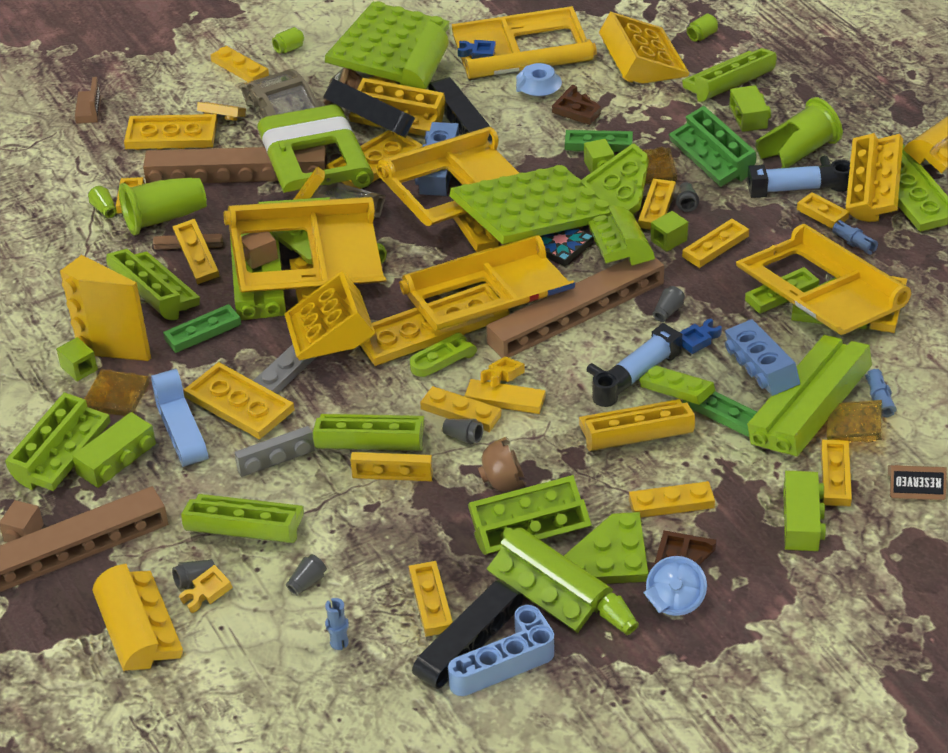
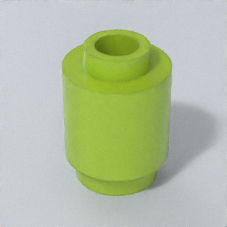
M705 14L689 24L687 35L694 42L702 41L717 32L718 21L714 16Z
M296 27L280 32L272 38L273 48L278 54H285L303 46L304 35Z

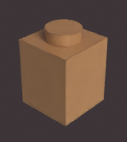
M268 231L249 233L241 237L245 261L252 269L278 259L276 240Z
M14 500L0 520L2 537L4 542L7 543L36 532L44 525L39 506Z

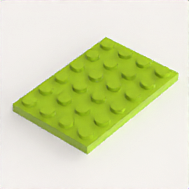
M373 1L326 53L325 63L401 82L404 66L427 22L431 21L438 24L446 32L449 29V21L439 16H429L420 11H409L400 6L394 7L380 1Z
M563 165L518 173L507 177L502 176L492 180H482L472 184H463L451 188L449 195L502 244L536 235L542 236L589 225L588 221H592L597 216H610L609 203L595 196L594 190L586 188L581 183V180Z

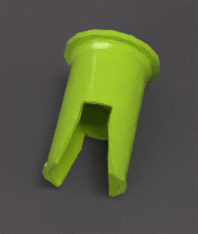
M812 97L806 102L804 110L757 139L755 144L756 151L760 159L779 155L782 163L781 168H789L824 144L838 143L843 135L842 124L832 106L819 97Z
M200 178L159 180L134 187H129L126 183L119 185V200L123 217L129 231L134 236L138 235L143 227L171 221L207 207L206 193Z

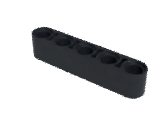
M450 77L429 83L428 90L444 93V115L450 123H458L460 135L490 127ZM490 134L488 137L489 142L492 141V137Z
M332 78L323 96L324 99L405 138L415 120V117Z
M500 580L493 582L418 656L412 667V673L436 689L442 688L449 681L448 665L451 660L483 647L515 614L517 608L521 607L524 598L523 594Z

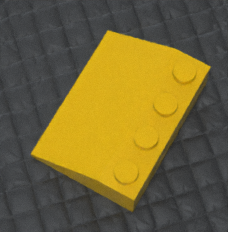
M610 11L599 34L626 81H635L643 84L688 77L689 71L662 27Z
M80 255L60 270L62 287L65 291L66 305L69 309L75 338L78 337L91 348L95 356L149 361L151 353L137 282L83 255Z
M343 270L284 313L295 354L299 361L354 349L360 344L367 343L375 334L360 290Z

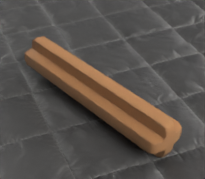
M202 234L208 248H221L223 246L222 234ZM175 235L155 236L153 238L155 250L181 249Z

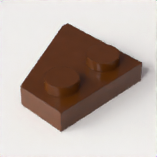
M572 84L552 105V113L591 125L601 114V106L590 100L588 95L578 93L577 86Z
M663 530L654 565L660 560L671 556L686 557L700 565L716 550L717 540Z

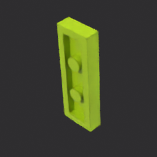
M805 267L781 277L802 292L818 286L820 281ZM765 285L745 293V301L759 314L788 302Z
M656 365L639 378L642 388L698 405L716 391L714 382Z

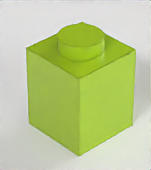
M606 139L584 143V162L590 173L614 157V153Z
M673 211L651 222L650 241L666 252L688 239V221Z
M78 337L56 348L60 367L75 381L78 382L98 370L94 351Z

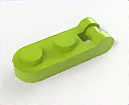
M456 333L411 356L410 371L416 376L426 377L464 357H473L477 352V347L473 343L467 342L463 334Z

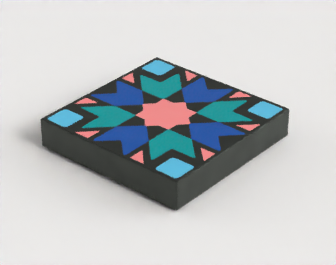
M578 228L540 236L544 242L546 258L563 266L568 265L594 242L591 234Z

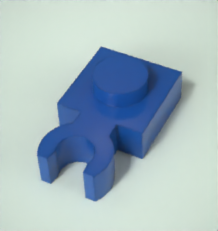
M475 40L474 44L468 41H459L458 57L472 56V59L494 56L496 41Z
M707 319L701 327L696 324L680 331L683 334L682 347L691 354L709 346L712 339L721 336L722 326L713 328V319Z

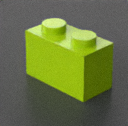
M757 86L730 89L729 107L741 131L746 132L768 128V119H771L770 106L766 105L764 95L759 92Z

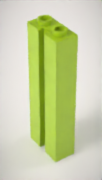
M272 233L270 234L276 240L278 259L254 269L245 261L248 272L282 270L279 241ZM231 243L235 308L241 320L285 316L284 290L240 292Z
M823 335L796 366L800 384L771 396L747 423L751 445L798 456L871 368L870 345L851 341L846 345L843 344L841 338Z

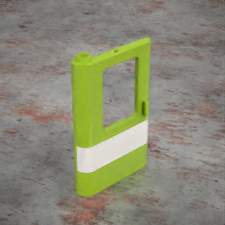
M327 105L262 118L257 125L283 193L300 190L313 173L302 172L293 151L337 143L347 165L324 170L325 179L320 186L351 180L356 187L364 188L369 186L374 180L373 171L343 109L338 105Z

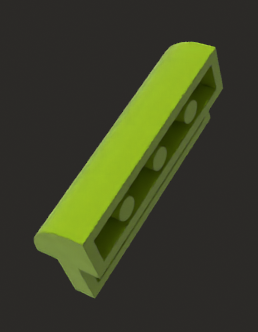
M431 21L427 22L404 66L400 85L427 89L449 44L446 32L438 24Z
M764 48L753 52L747 51L683 79V88L696 93L697 101L703 102L773 71L777 62L776 53Z
M610 206V216L600 215L592 221H588L592 236L605 263L628 258L632 266L655 259L651 246L634 215L628 209L621 206Z
M123 249L106 254L108 268L137 282L139 296L164 318L177 320L179 318V311L200 305V296L147 251L134 255L128 249Z
M64 392L6 458L5 463L8 471L20 484L30 490L40 486L54 491L74 467L72 455L105 430L111 422L110 415L87 407L85 399Z
M321 414L320 418H316L313 429L314 445L316 449L422 451L425 420L424 416Z
M574 475L469 502L468 504L475 528L474 535L484 555L500 551L503 547L501 541L511 531L519 527L525 529L538 539L543 540L592 526L584 499L580 498Z
M198 494L196 499H189L181 513L183 528L186 531L295 543L297 540V528L304 516V506Z
M520 527L511 531L501 541L503 547L487 567V571L522 593L525 598L576 633L581 630L593 612L598 613L597 606L606 595L613 592L610 586Z

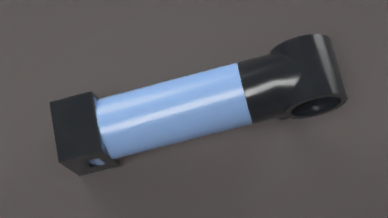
M824 155L820 158L821 166L766 169L765 165L748 166L747 186L750 197H767V192L831 188L838 192L847 191L850 161L840 159L830 164L829 157Z
M662 323L652 331L650 340L610 370L604 371L595 364L590 363L586 370L593 375V402L601 407L614 405L618 401V395L648 372L650 368L655 365L657 366L664 359L672 361L682 353L683 334Z

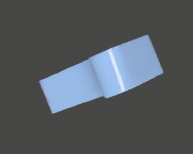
M177 369L152 375L151 381L156 405L182 467L208 460L205 442L185 400L182 382Z
M523 605L517 608L515 611V634L451 660L448 665L451 692L457 696H467L551 661L554 657V632L540 610L532 605Z

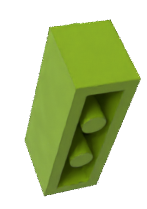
M130 412L72 455L76 474L99 488L156 444L153 425Z
M785 470L783 487L785 550L819 551L820 540H825L826 524L820 523V520H824L825 503H820V500H823L824 483H819L818 472Z

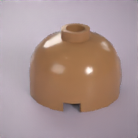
M507 436L491 443L483 451L481 457L483 466L478 468L483 482L489 481L494 489L501 492L515 491L526 486L525 481L519 480V477H524L514 450L510 451L507 445L510 444Z

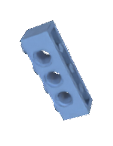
M432 122L430 131H426V144H423L422 147L459 136L458 123ZM441 170L415 178V185H419V194L447 196L451 173L448 170Z
M753 319L725 330L727 337L725 347L728 353L736 357L740 366L744 365L749 376L755 377L762 389L765 388L774 396L800 384L796 363Z

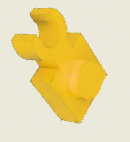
M505 356L490 364L489 369L481 372V383L491 380V386L495 387L500 384V381H512L514 378L525 373V364Z
M213 565L192 581L195 588L184 590L179 595V598L183 604L193 600L187 607L191 613H194L200 609L203 601L207 600L209 604H212L231 590L233 586L216 565Z

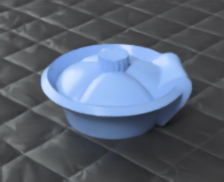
M544 63L527 65L516 77V91L524 92L531 96L550 95L556 92L562 85V80L555 73L553 67Z
M671 556L660 560L653 566L648 574L646 590L643 593L657 609L658 613L681 616L694 611L703 602L707 591V580L703 570L696 562L682 556Z

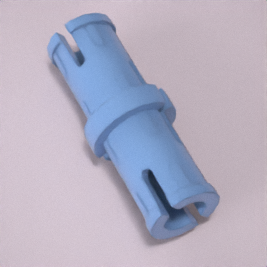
M839 220L833 226V234L848 241L847 244L850 246H856L869 255L872 254V251H876L878 242L864 235L863 231L859 228H853L842 220Z
M872 369L865 375L871 388L870 396L877 403L880 415L886 418L891 417L897 411L891 398L892 391L889 385H886L881 370Z
M332 598V608L329 600L325 604L327 611L325 626L330 634L331 647L335 650H342V641L345 648L349 644L347 637L349 622L344 613V602L339 598Z

